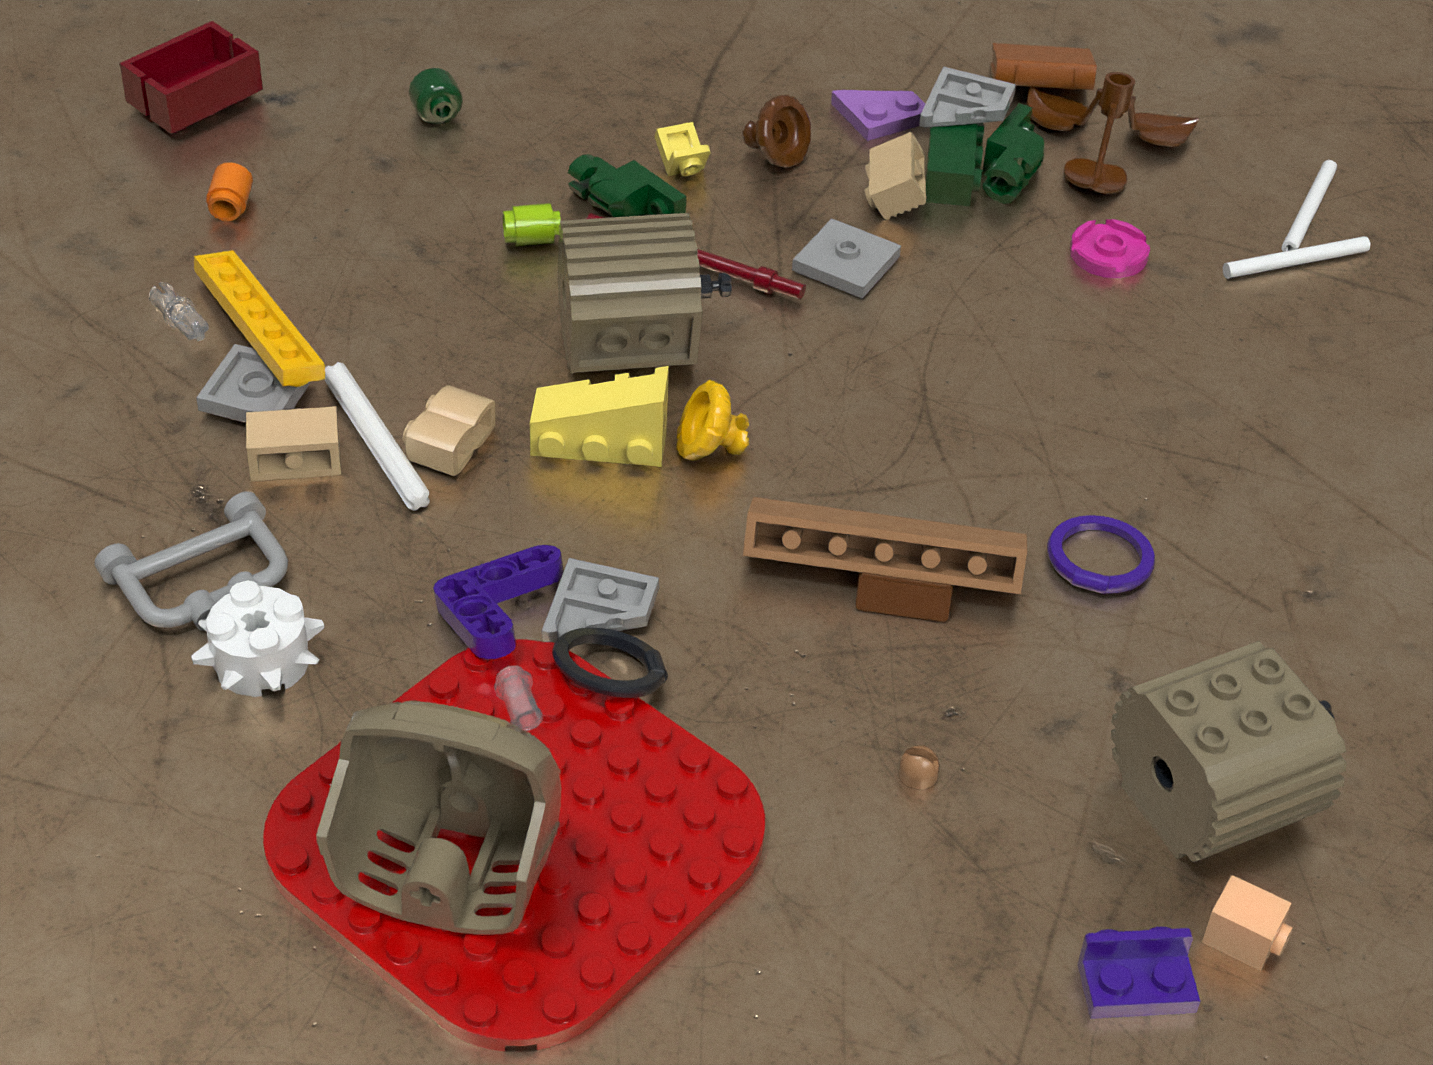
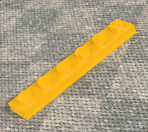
M234 250L194 256V271L282 386L300 387L312 381L325 379V363Z

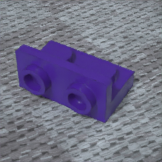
M1155 927L1139 931L1105 929L1096 933L1086 934L1077 965L1090 1019L1197 1013L1200 997L1188 958L1193 941L1191 930L1189 928L1171 929L1168 927Z

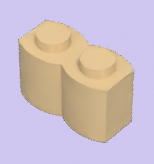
M450 385L443 387L437 394L431 395L426 403L425 411L415 420H410L405 427L403 444L406 445L407 459L453 476L460 473L469 462L474 450L478 449L485 442L495 426V400Z

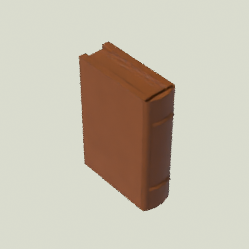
M992 43L993 60L990 62V71L993 79L1016 84V86L1094 90L1097 65L1090 49Z

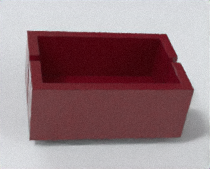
M214 21L203 24L119 63L126 102L145 116L150 115L152 121L171 134L184 130L187 126L212 116L218 111L243 101L263 90L259 51L238 37L233 39L232 33Z

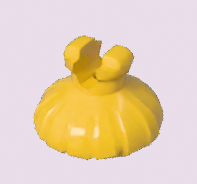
M708 380L699 385L687 402L677 428V450L680 456L691 461L699 460L713 453L719 445L724 446L730 454L740 455L749 445L748 431H746L749 427L747 416L742 413L737 416L731 414V398L727 390L720 383Z

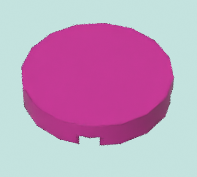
M1106 219L1105 224H1095L1096 220L1087 221L1078 226L1071 237L1070 255L1077 266L1088 273L1103 278L1120 279L1134 276L1142 271L1148 262L1150 244L1148 246L1146 243L1147 237L1141 230L1123 221Z

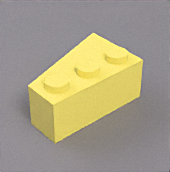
M669 366L655 368V374L631 378L629 373L615 375V381L591 384L590 380L587 379L537 388L530 419V456L662 467L667 432Z

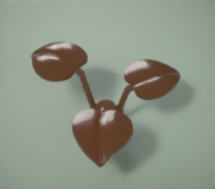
M1121 72L1106 74L1103 88L1097 89L1096 96L1088 108L1079 102L1043 93L1033 86L1029 90L1027 106L1033 108L1031 117L1036 123L1050 129L1062 131L1071 130L1075 124L1079 126L1085 125L1098 105L1101 107V113L1107 117L1097 162L1085 158L1069 160L1064 166V176L1076 186L1092 188L1104 194L1118 193L1124 189L1127 183V174L1123 168L1104 164L1114 119L1121 118L1128 111L1130 129L1139 130L1138 135L1141 139L1156 145L1173 147L1187 141L1198 123V117L1135 113L1136 96L1132 95L1135 79Z

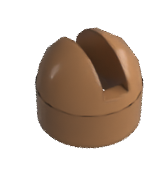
M915 745L908 748L902 755L899 764L898 775L902 783L917 790L932 787L937 782L940 764L938 756L931 748L925 745Z

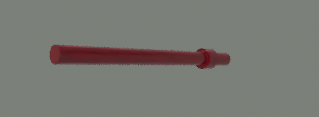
M590 213L586 219H597L604 217ZM697 249L700 267L718 273H726L730 277L751 283L754 289L768 294L774 291L801 300L805 294V284L781 277L776 270L764 266L757 269Z

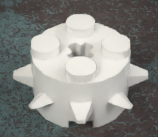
M247 580L234 584L230 593L212 606L207 619L199 620L198 625L207 631L208 643L191 655L193 664L212 666L224 690L229 689L236 694L259 697L262 696V689L281 690V684L285 685V689L292 687L305 674L308 664H318L320 659L308 651L307 642L324 629V623L320 619L304 618L303 605L300 598L296 595H291L280 588L259 586L257 583Z

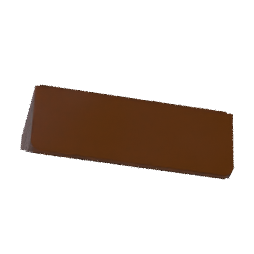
M860 572L856 608L862 611L945 622L949 617L953 585Z

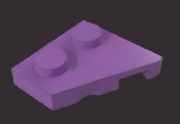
M835 90L832 91L831 104L867 141L920 126V115L925 106V103L913 91Z

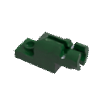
M1021 103L1006 117L987 139L982 171L985 172L984 176H987L982 187L990 198L1002 204L1012 203L1022 189L1029 184L1031 177L1041 167L1044 159V139L1034 132V124L1030 123L1033 108Z
M584 154L576 158L569 166L568 174L578 180L568 183L570 190L584 199H589L591 205L601 208L612 217L686 213L687 196L635 160L616 169L598 156L594 157L591 154Z

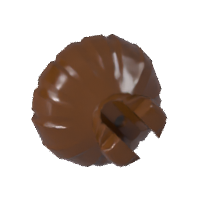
M789 95L776 96L767 101L764 107L761 108L756 123L749 121L742 131L744 143L749 148H760L764 158L776 167L784 169L796 166L803 161V157L806 156L809 144L811 143L810 117L803 104H800L795 97Z

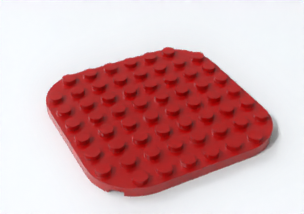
M516 639L515 649L510 654L496 659L479 658L468 647L466 650L445 661L392 702L421 701L436 703L503 719L527 731L545 744L561 771V805L558 819L560 825L547 861L533 888L522 921L513 932L503 934H469L404 921L354 901L335 886L330 878L324 856L320 854L316 834L339 761L341 742L299 773L282 789L268 812L263 832L265 858L270 877L278 891L291 905L447 1032L477 1047L505 1052V1046L537 1044V1050L550 1048L567 1042L592 1027L742 887L752 875L760 860L765 835V813L760 795L748 776L738 766L639 697L620 698L603 695L576 684L556 666L552 653L553 642ZM568 651L571 659L582 669L594 675L612 679L583 658ZM441 828L437 838L452 842L464 852L471 875L485 838ZM380 830L377 831L378 839L387 845L406 853H411L415 850L414 846ZM371 851L367 854L370 861L390 872L403 874L407 870L405 867ZM497 865L492 871L497 873L518 872L519 865ZM362 872L358 874L359 881L375 891L389 896L395 895L398 892L396 888ZM490 886L484 890V893L491 895L516 893V886ZM512 907L480 908L475 914L484 917L507 915L512 910Z

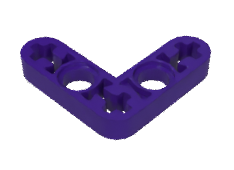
M538 545L446 576L438 580L433 587L437 610L476 656L484 659L504 657L515 649L516 639L511 619L497 603L558 582L564 572L561 551L555 546Z

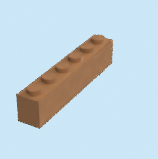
M753 497L747 515L743 556L1021 594L1028 549L1027 534Z

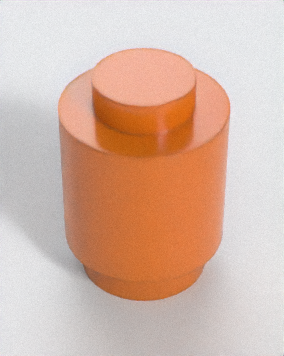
M223 163L215 169L206 196L208 210L212 216L222 221H233L244 213L253 185V176L248 169L236 163Z

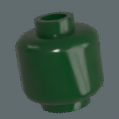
M429 68L417 74L410 83V100L416 113L423 121L429 124H443L451 121L460 112L463 103L462 94L455 79L448 71L441 68Z

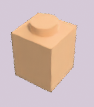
M1232 875L1211 912L1202 943L1261 971L1270 953L1280 957L1289 940L1293 927L1285 924V920L1292 903Z

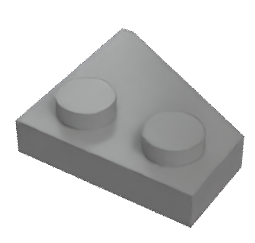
M943 67L920 115V126L927 128L1003 121L1014 98L1016 84Z
M569 558L542 629L543 642H556L564 633L579 628H605L622 631L647 626L659 591V578Z

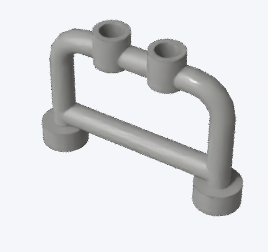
M241 492L233 496L224 508V514L230 522L226 525L140 560H136L126 545L112 544L99 552L94 564L106 583L119 585L138 616L147 624L158 628H173L193 621L198 629L205 630L198 625L199 620L207 619L212 606L222 597L229 594L234 584L249 580L257 583L259 586L272 587L280 582L287 573L288 558L285 550L263 521L266 515L264 505L254 493ZM248 535H251L269 561V566L261 572L253 575L250 572H240L230 579L227 586L211 593L206 590L195 591L185 599L184 604L171 609L158 608L139 582L143 578Z

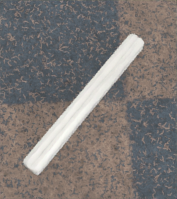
M337 362L334 366L328 365L325 368V382L406 506L413 511L420 507H426L430 503L428 498L429 490L347 367L340 362Z

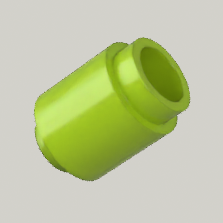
M551 203L512 206V210L503 211L502 220L505 243L515 242V246L554 243L555 235H559L560 212L552 211Z

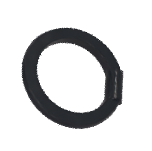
M605 628L574 629L561 635L554 643L552 649L554 662L566 677L588 690L603 695L620 698L643 697L655 692L668 679V673L660 652L644 641L620 631ZM582 644H601L618 648L642 662L647 675L635 680L603 678L578 666L571 659L568 651Z

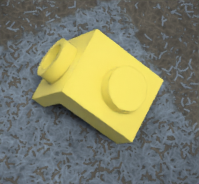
M693 122L656 130L654 137L668 176L677 174L691 176L704 169L710 155V149L708 145L700 144Z

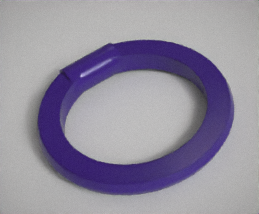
M1086 515L1068 519L1053 530L1047 543L1050 562L1059 575L1072 583L1073 586L1104 595L1106 593L1126 592L1140 586L1150 577L1155 566L1154 550L1148 539L1133 526L1110 517ZM1086 530L1110 532L1132 544L1139 554L1140 564L1134 570L1125 574L1115 576L1101 575L1081 569L1072 563L1065 555L1062 544L1069 536L1077 532Z

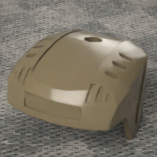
M421 701L394 702L355 711L340 744L339 761L316 834L320 854L324 856L330 878L335 886L344 895L373 910L404 921L453 932L479 935L513 932L522 921L533 888L547 861L560 825L558 819L561 805V771L545 744L527 731L500 718L458 707ZM441 828L485 838L471 875L464 852L452 842L437 838ZM380 830L415 847V850L411 853L397 850L379 840L377 831ZM371 851L405 867L407 870L403 874L390 872L370 861L367 854ZM497 865H519L518 872L497 873L492 871ZM362 872L396 888L398 892L395 895L389 896L375 891L361 883L358 874ZM490 886H516V893L491 895L485 894L484 890ZM512 907V910L507 915L484 917L475 914L480 908Z

